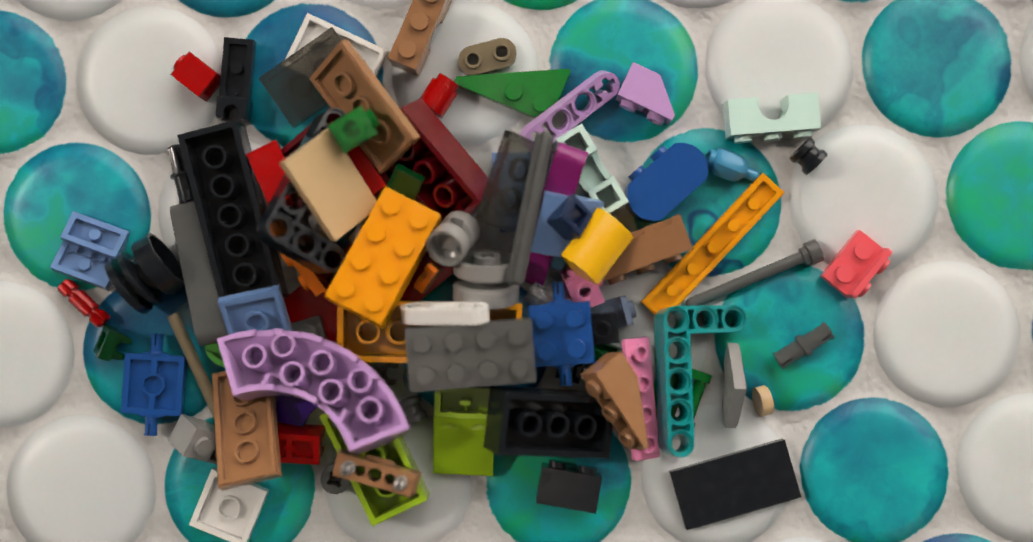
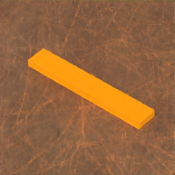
M761 173L692 246L693 249L688 250L682 259L641 300V303L654 315L660 309L679 306L785 192L767 175Z

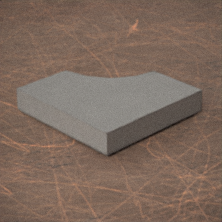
M727 343L723 361L724 396L722 407L725 428H736L747 387L740 345L738 343Z

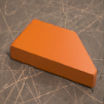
M428 263L425 266V271L413 284L414 288L420 293H425L442 273L443 269L436 263Z

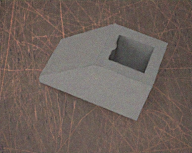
M181 414L168 442L182 456L217 465L215 425L205 420Z

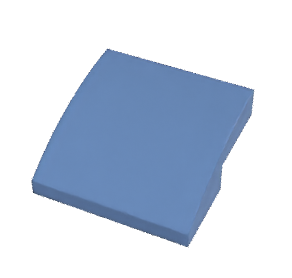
M544 190L531 252L563 258L561 256L562 252L573 239H563L547 223V219L569 197L568 195ZM575 195L592 214L597 207L603 209L604 201Z
M73 211L60 236L63 242L50 268L60 274L109 291L112 283L106 274L105 264L111 259H117L119 253L125 252L130 232Z

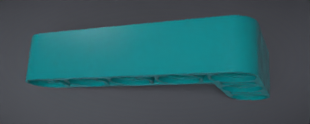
M673 306L660 309L654 317L658 444L661 451L666 455L682 458L691 454L694 449L691 334H724L741 331L747 324V315L739 306ZM727 312L732 316L730 327L725 322ZM669 313H672L676 318L674 328L670 327L667 322ZM698 313H701L704 317V325L702 327L696 321ZM671 343L677 347L675 358H672L668 352ZM672 374L678 377V385L675 389L670 386L669 382ZM676 404L680 412L679 416L674 420L670 412L672 406ZM678 435L681 443L679 448L674 450L672 439Z

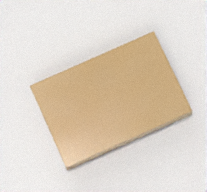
M329 128L322 131L279 163L331 242L340 239L366 218L377 202L347 153L343 152Z

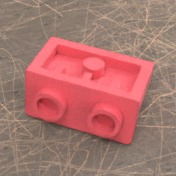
M856 230L820 277L846 298L862 297L872 285L870 280L874 275L882 273L890 263L888 258L893 251L889 248H882L861 230Z

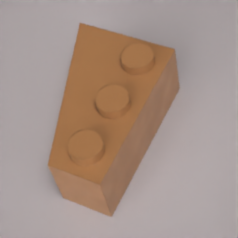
M678 214L667 220L631 232L634 238L602 280H608L609 285L626 280L625 273L636 270L639 275L653 270V263L664 260L665 264H669L682 259L681 253L691 250L693 247L681 215Z

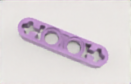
M605 70L594 73L527 124L520 133L521 144L529 151H532L534 143L530 142L532 140L531 134L533 132H544L546 129L542 126L543 123L551 132L550 135L553 136L554 143L556 138L570 131L618 93L620 88L618 77ZM602 79L609 80L606 84L608 88L606 91L600 89L603 86ZM589 89L595 90L596 92L592 93L591 91H589ZM585 94L588 99L587 106L583 110H577L575 107L576 98ZM562 112L565 121L561 127L554 128L552 126V118L556 113Z

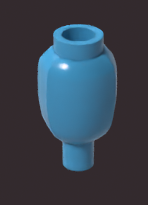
M721 147L716 150L709 149L705 156L710 172L722 179L739 181L745 178L754 182L758 176L757 170L748 167L747 161L731 150Z

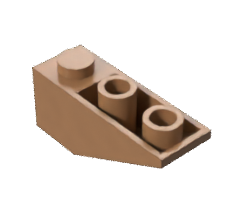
M622 351L605 353L580 374L585 381L586 390L591 396L596 398L602 407L603 416L613 424L619 433L618 438L621 443L628 449L646 450L649 446L638 376Z

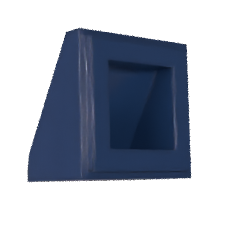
M571 194L549 216L547 223L563 239H577L581 237L593 214L574 194Z

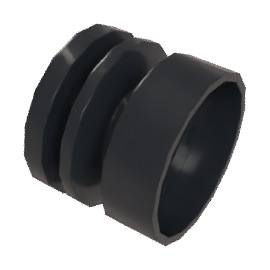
M147 233L132 244L133 256L127 252H121L118 254L117 259H111L105 264L106 274L114 288L133 309L141 314L150 312L153 309V304L159 305L162 303L161 291L167 295H173L185 286L180 262L171 250L152 233Z

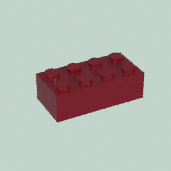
M422 98L401 107L400 110L421 138L390 168L391 172L393 173L394 168L399 163L426 177L416 201L441 214L442 221L450 212L464 211L473 216L499 189Z

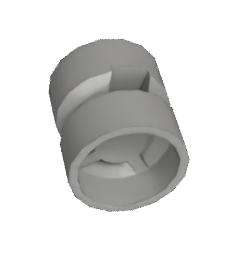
M464 211L450 212L428 236L426 246L430 257L443 266L451 267L457 265L479 239L480 227L477 221Z

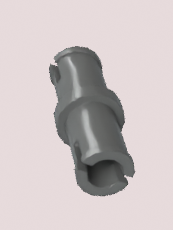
M823 322L805 335H797L794 337L795 341L772 354L779 366L785 369L803 356H811L813 350L834 339V335L827 324Z

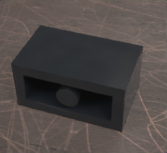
M549 459V463L541 464L536 503L596 514L602 476L596 472L595 467L579 465L578 469L566 467V462Z

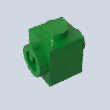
M360 106L329 124L328 127L343 152L346 153L379 134L376 127L380 123L371 109L366 111L363 106Z

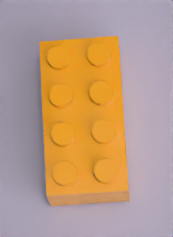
M385 186L324 296L329 302L384 330L427 251L426 242L428 236L442 222L441 214Z

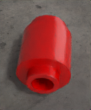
M439 73L436 79L432 78L420 98L436 116L443 118L458 95L456 91L459 86L450 78Z

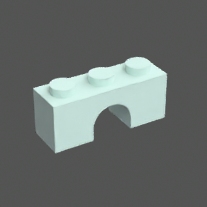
M818 92L788 94L781 99L782 112L780 118L776 120L768 119L762 115L759 110L758 97L728 99L722 105L725 140L734 139L735 144L749 143L753 141L752 137L763 136L764 141L781 140L782 135L793 134L794 139L812 137V132L821 128Z
M582 123L555 139L554 144L556 147H558L560 142L588 152L578 182L587 198L604 201L602 210L609 214L629 202L614 176H611L602 164L597 154V148Z

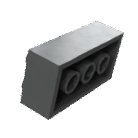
M530 317L489 320V322L480 325H424L405 328L410 392L536 382L532 320Z

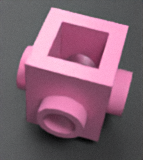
M569 265L566 269L559 271L562 281H564L565 300L570 299L574 302L590 301L591 308L605 302L599 286L604 285L603 280L597 286L576 275Z

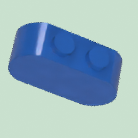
M675 143L667 149L663 145L650 157L654 161L650 166L645 169L641 165L628 176L632 182L626 186L624 194L629 201L626 207L633 217L647 223L662 220L707 179V160L703 153L695 146L687 143Z

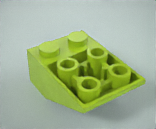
M490 386L435 390L433 473L493 476L494 453L483 447Z

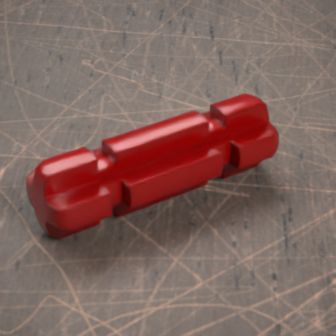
M64 280L58 286V292L63 297H68V301L83 316L90 317L89 321L95 327L104 326L110 319L109 314L103 309H98L99 305L83 290H78L79 286L73 280Z

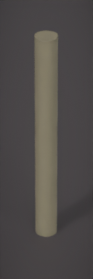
M179 312L167 316L168 321L214 418L213 386Z

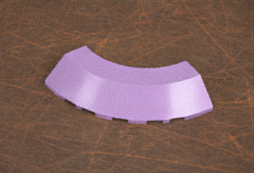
M274 328V330L254 329L217 338L233 396L244 401L277 395L292 396L310 401L325 411L343 435L350 452L358 455L388 444L410 430L401 406L382 378L367 363L351 351L334 342L314 334Z

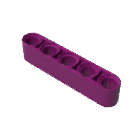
M559 142L543 189L542 198L544 190L568 196L575 194L588 156L587 151ZM530 252L524 282L542 288L553 256Z

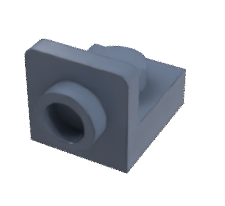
M626 295L605 300L604 303L591 308V313L617 311L618 328L634 325L632 318L637 317L634 303L632 300L627 301Z

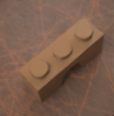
M452 0L412 1L388 56L392 66L419 77L430 52V42L438 23L443 22Z

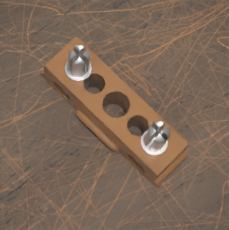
M343 449L338 450L332 471L333 476L408 497L416 495L422 473L418 470L396 465L391 460L370 454L366 456L358 455ZM358 465L363 466L365 472H360L357 468ZM371 469H379L382 476L380 478L373 477ZM387 474L394 475L395 480H389Z

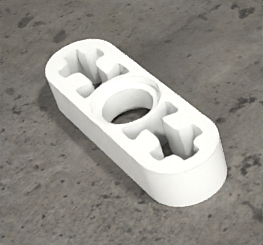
M410 302L400 306L401 322L406 325H480L490 320L489 305L485 302Z

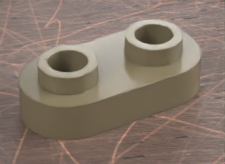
M498 38L468 46L459 54V67L466 76L490 74L508 69L516 61V47L506 38ZM504 48L507 50V55L499 57L496 51ZM470 56H476L479 59L475 65H471L467 61Z

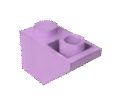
M633 62L615 100L620 102L619 106L629 112L635 113L638 110L646 114V119L654 124L662 126L665 123L668 125L675 114L661 75Z

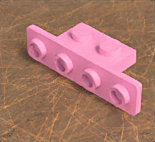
M649 337L623 339L621 341L622 353L638 376L649 446L646 450L631 449V458L634 461L658 458L660 452Z

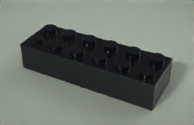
M233 120L177 135L218 297L280 285L283 298L289 297L278 251L264 244L257 236V225L266 210V204L262 189L246 154L252 152L246 126L238 120Z

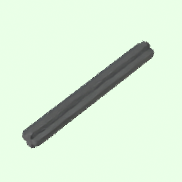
M538 132L535 135L506 276L507 282L517 285H523L525 281L553 144V136L544 132Z

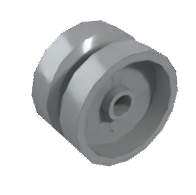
M496 249L469 250L462 261L453 266V274L458 277L453 282V301L488 303L489 309L506 308L519 302V285L506 281L511 252Z

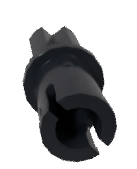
M180 144L172 145L167 150L173 172L170 177L175 181L179 204L193 201Z

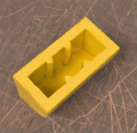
M597 207L581 237L573 239L561 256L576 275L598 286L634 237L616 218Z

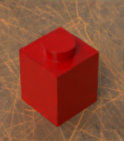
M190 51L186 56L182 55L178 58L173 66L174 70L170 74L206 102L220 86L221 76Z

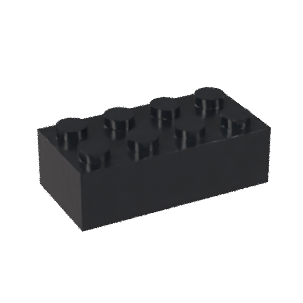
M490 386L483 447L497 455L609 458L613 424L603 416L602 407L588 391Z

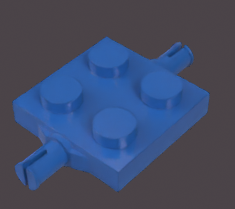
M564 281L551 282L553 301L546 304L528 306L529 317L532 320L535 367L551 366L559 368L560 386L573 385L571 367L577 364L595 363L591 302L565 300Z
M151 333L150 351L144 353L127 352L124 358L121 413H131L145 417V436H157L158 418L163 416L180 417L181 414H184L188 362L185 356L171 355L163 352L164 334Z

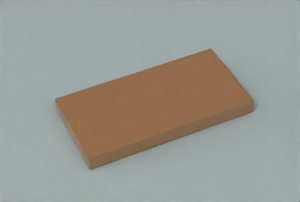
M348 39L341 40L309 78L330 108H339L346 114L360 106H363L366 111L369 109L373 111L380 123L376 127L379 134L359 146L380 175L386 173L421 138Z
M226 371L213 373L218 488L227 490L282 477L275 396H265L244 401L233 396Z

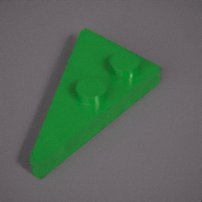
M554 69L456 76L454 82L461 89L535 119L559 101L571 70Z

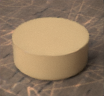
M765 385L754 387L752 389V400L757 414L760 417L771 415L774 412V401L769 388Z

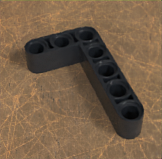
M331 108L316 116L299 148L325 129H328L327 118L334 122L346 115V113L339 108ZM285 173L257 225L258 238L264 244L316 274L328 275L337 273L346 258L345 251L299 223L307 205ZM286 195L290 196L294 201L292 210L285 204L284 199ZM272 222H275L280 228L278 237L274 236L270 231ZM299 238L306 242L307 248L305 252L300 251L297 242ZM326 253H328L332 258V265L330 268L326 266L324 262V256Z

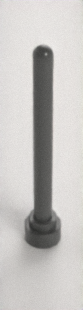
M815 239L803 243L797 253L687 299L686 305L702 306L799 264L815 265L824 261L821 247Z

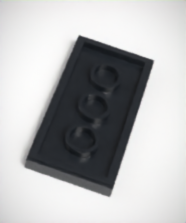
M783 438L669 471L686 530L801 498L787 445Z

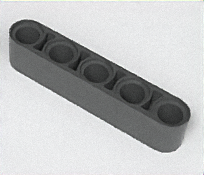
M193 200L171 206L170 216L195 336L199 345L203 347L218 343L217 338L227 336L228 333L217 303L219 297Z

